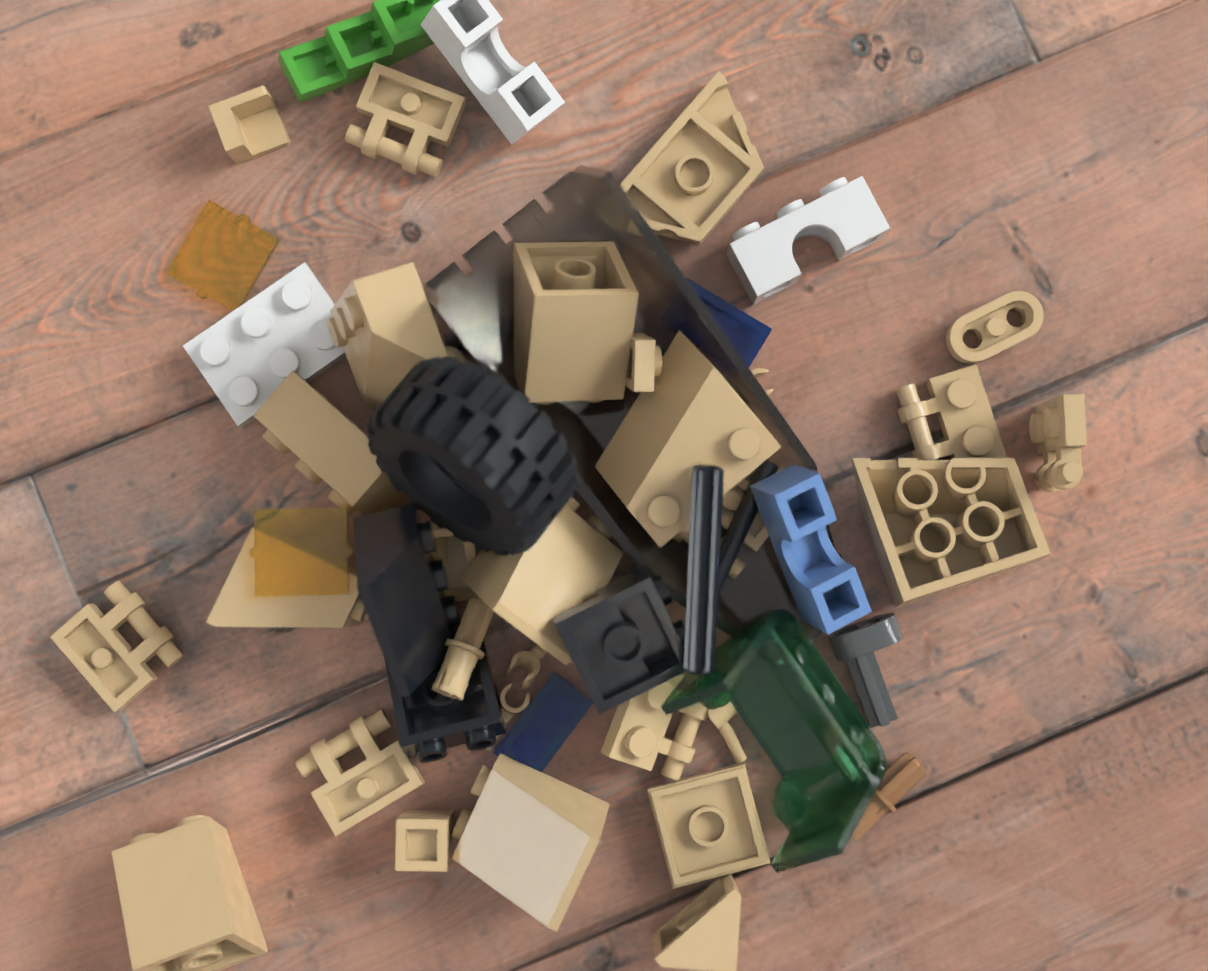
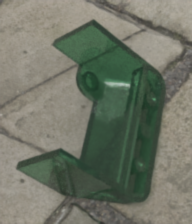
M778 609L760 617L715 649V669L713 672L706 675H695L687 672L661 705L665 714L668 715L698 702L708 709L715 710L727 705L730 701L781 774L782 778L774 792L773 809L777 818L789 831V835L771 863L776 873L842 854L886 772V757L880 742L797 619L789 611Z

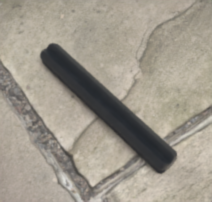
M710 464L696 465L692 469L683 667L685 671L695 675L711 674L715 669L724 471L722 467Z

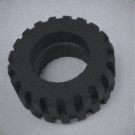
M448 356L420 361L385 399L369 420L367 438L369 439L368 446L370 452L377 457L376 464L382 472L390 477V483L396 490L402 492L409 499L408 502L410 504L415 503L416 509L418 511L422 510L431 518L430 520L437 526L446 528L453 533L454 537L463 542L469 541L476 548L485 552L493 550L496 555L506 556L530 550L572 497L577 485L574 454L567 451L568 442L561 432L555 431L551 426L552 420L542 410L538 411L529 402L530 398L519 389L517 391L513 390L505 384V380L493 372L488 374L482 371L479 365L469 361L460 363L457 358Z

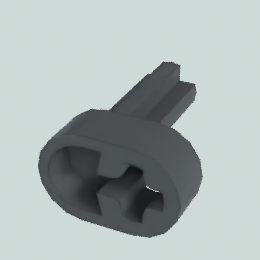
M895 613L877 615L832 632L828 637L837 661L846 662L869 728L879 725L881 727L890 724V721L898 719L874 651L893 645L903 639Z

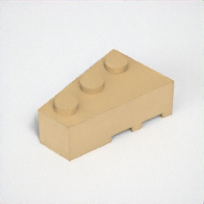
M292 371L253 415L267 428L262 437L283 455L291 450L300 459L294 466L316 485L323 479L332 488L327 497L348 515H351L356 509L367 515L410 504L408 502L409 499L402 492L396 490L390 483V477L382 472L376 464L377 457L370 452L367 434L296 372Z

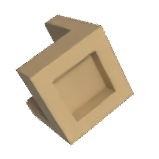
M259 86L208 106L225 152L237 165L290 144L275 100L265 86Z
M404 810L396 818L395 871H448L453 862L454 838L450 836L454 829V810Z

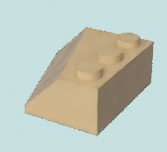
M414 262L353 280L330 310L332 318L327 319V326L331 339L336 348L343 346L363 403L374 410L379 408L411 369L418 365L420 361L448 356Z
M679 330L662 357L660 377H654V392H640L595 465V468L661 548L690 524L692 469L694 466L710 464L722 467L724 471L723 495H725L778 451L781 445L716 367Z
M898 458L897 460L851 459L862 515L896 608L1037 563L1051 554L1015 458H951V460H918V458Z

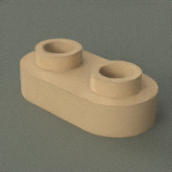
M1009 292L954 321L946 334L947 349L951 356L961 363L978 364L1035 335L1041 328L1044 319L1042 305L1035 296L1028 292ZM1008 311H1015L1020 315L1021 324L1019 327L1008 323ZM965 332H971L977 337L978 344L976 348H969L964 344L963 335Z

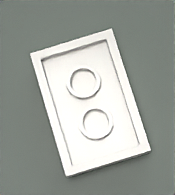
M305 262L183 345L237 426L241 428L256 419L253 415L292 371L309 383L346 357L343 346L336 348L327 326V319L332 318L330 310L335 303Z

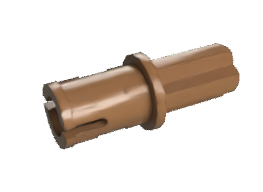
M903 753L873 783L868 780L865 783L868 788L836 819L859 841L861 836L889 810L893 813L897 811L894 805L926 775L924 766L910 753Z

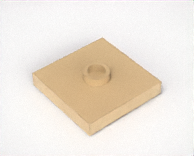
M743 762L681 778L678 781L673 780L647 787L673 889L771 863Z

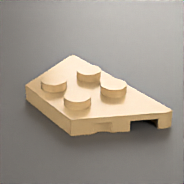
M720 71L715 74L596 211V217L600 221L700 245L762 174L764 170L763 163L756 147L750 142L747 135V126L740 111L737 112L727 89V80Z

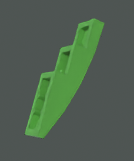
M440 0L373 1L370 12L327 26L323 37L280 51L278 62L299 103L369 75L374 62L388 67L434 44L422 28L421 23L433 5Z

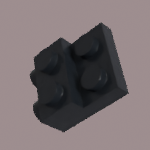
M644 567L597 589L600 594L599 596L553 618L554 624L599 714L686 672L683 667L685 625L681 619L672 623L665 609V606L673 603L670 593L660 574L651 578Z
M485 637L480 647V650L485 655L483 659L477 660L462 701L446 697L431 689L443 661L410 696L402 698L399 697L386 663L400 746L409 758L417 756V761L420 763L435 762L447 756V748L466 744L468 750L486 749L497 743L496 736L507 733L497 686L492 675Z

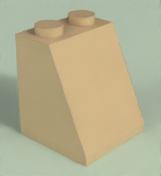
M614 242L514 243V376L519 390L530 398V403L542 405L564 401L597 403L603 400L623 399L639 293Z
M572 497L530 550L506 556L496 555L493 550L488 552L480 550L459 576L495 613L564 665H567L572 658L554 624L553 618L599 596L600 594L597 589L609 584L623 555V552L609 541L614 532L592 514L584 521L575 513L580 504Z
M252 527L206 623L215 627L346 628L359 626L363 619L370 621L357 588L356 569L275 531Z
M500 753L493 768L483 765L470 793L479 798L473 812L466 809L462 810L450 837L458 840L459 843L452 859L547 928L557 932L599 844L610 804Z
M195 815L184 818L176 824V828L160 834L145 833L138 835L129 841V845L111 851L132 971H221L268 953L267 944L227 829L211 817Z

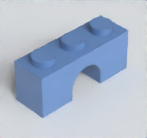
M793 464L751 485V491L802 621L829 635L872 612L855 566L845 562L839 556L828 537L826 526L837 521V517L820 473Z

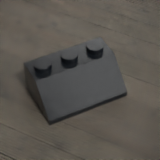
M415 503L353 518L357 588L400 698L410 696L445 659L444 657L448 649L445 642L447 639L455 638L453 626L460 625L461 622L455 596L446 597L444 590L449 589L444 562L442 559L434 561L431 554L437 552L430 521L421 523Z

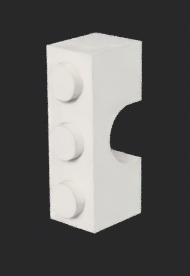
M440 0L433 5L421 23L422 28L511 145L515 144L551 116L565 101L535 61L525 67L515 61L508 53L498 33V26L503 19L489 0Z
M863 176L849 183L845 177L839 178L819 191L820 198L804 205L802 199L796 200L775 213L778 218L777 220L763 227H760L758 222H753L732 235L734 241L729 244L726 256L752 305L796 284L802 274L792 254V244L797 239L804 236H817L824 239L831 246L838 261L874 244L885 236L890 226Z

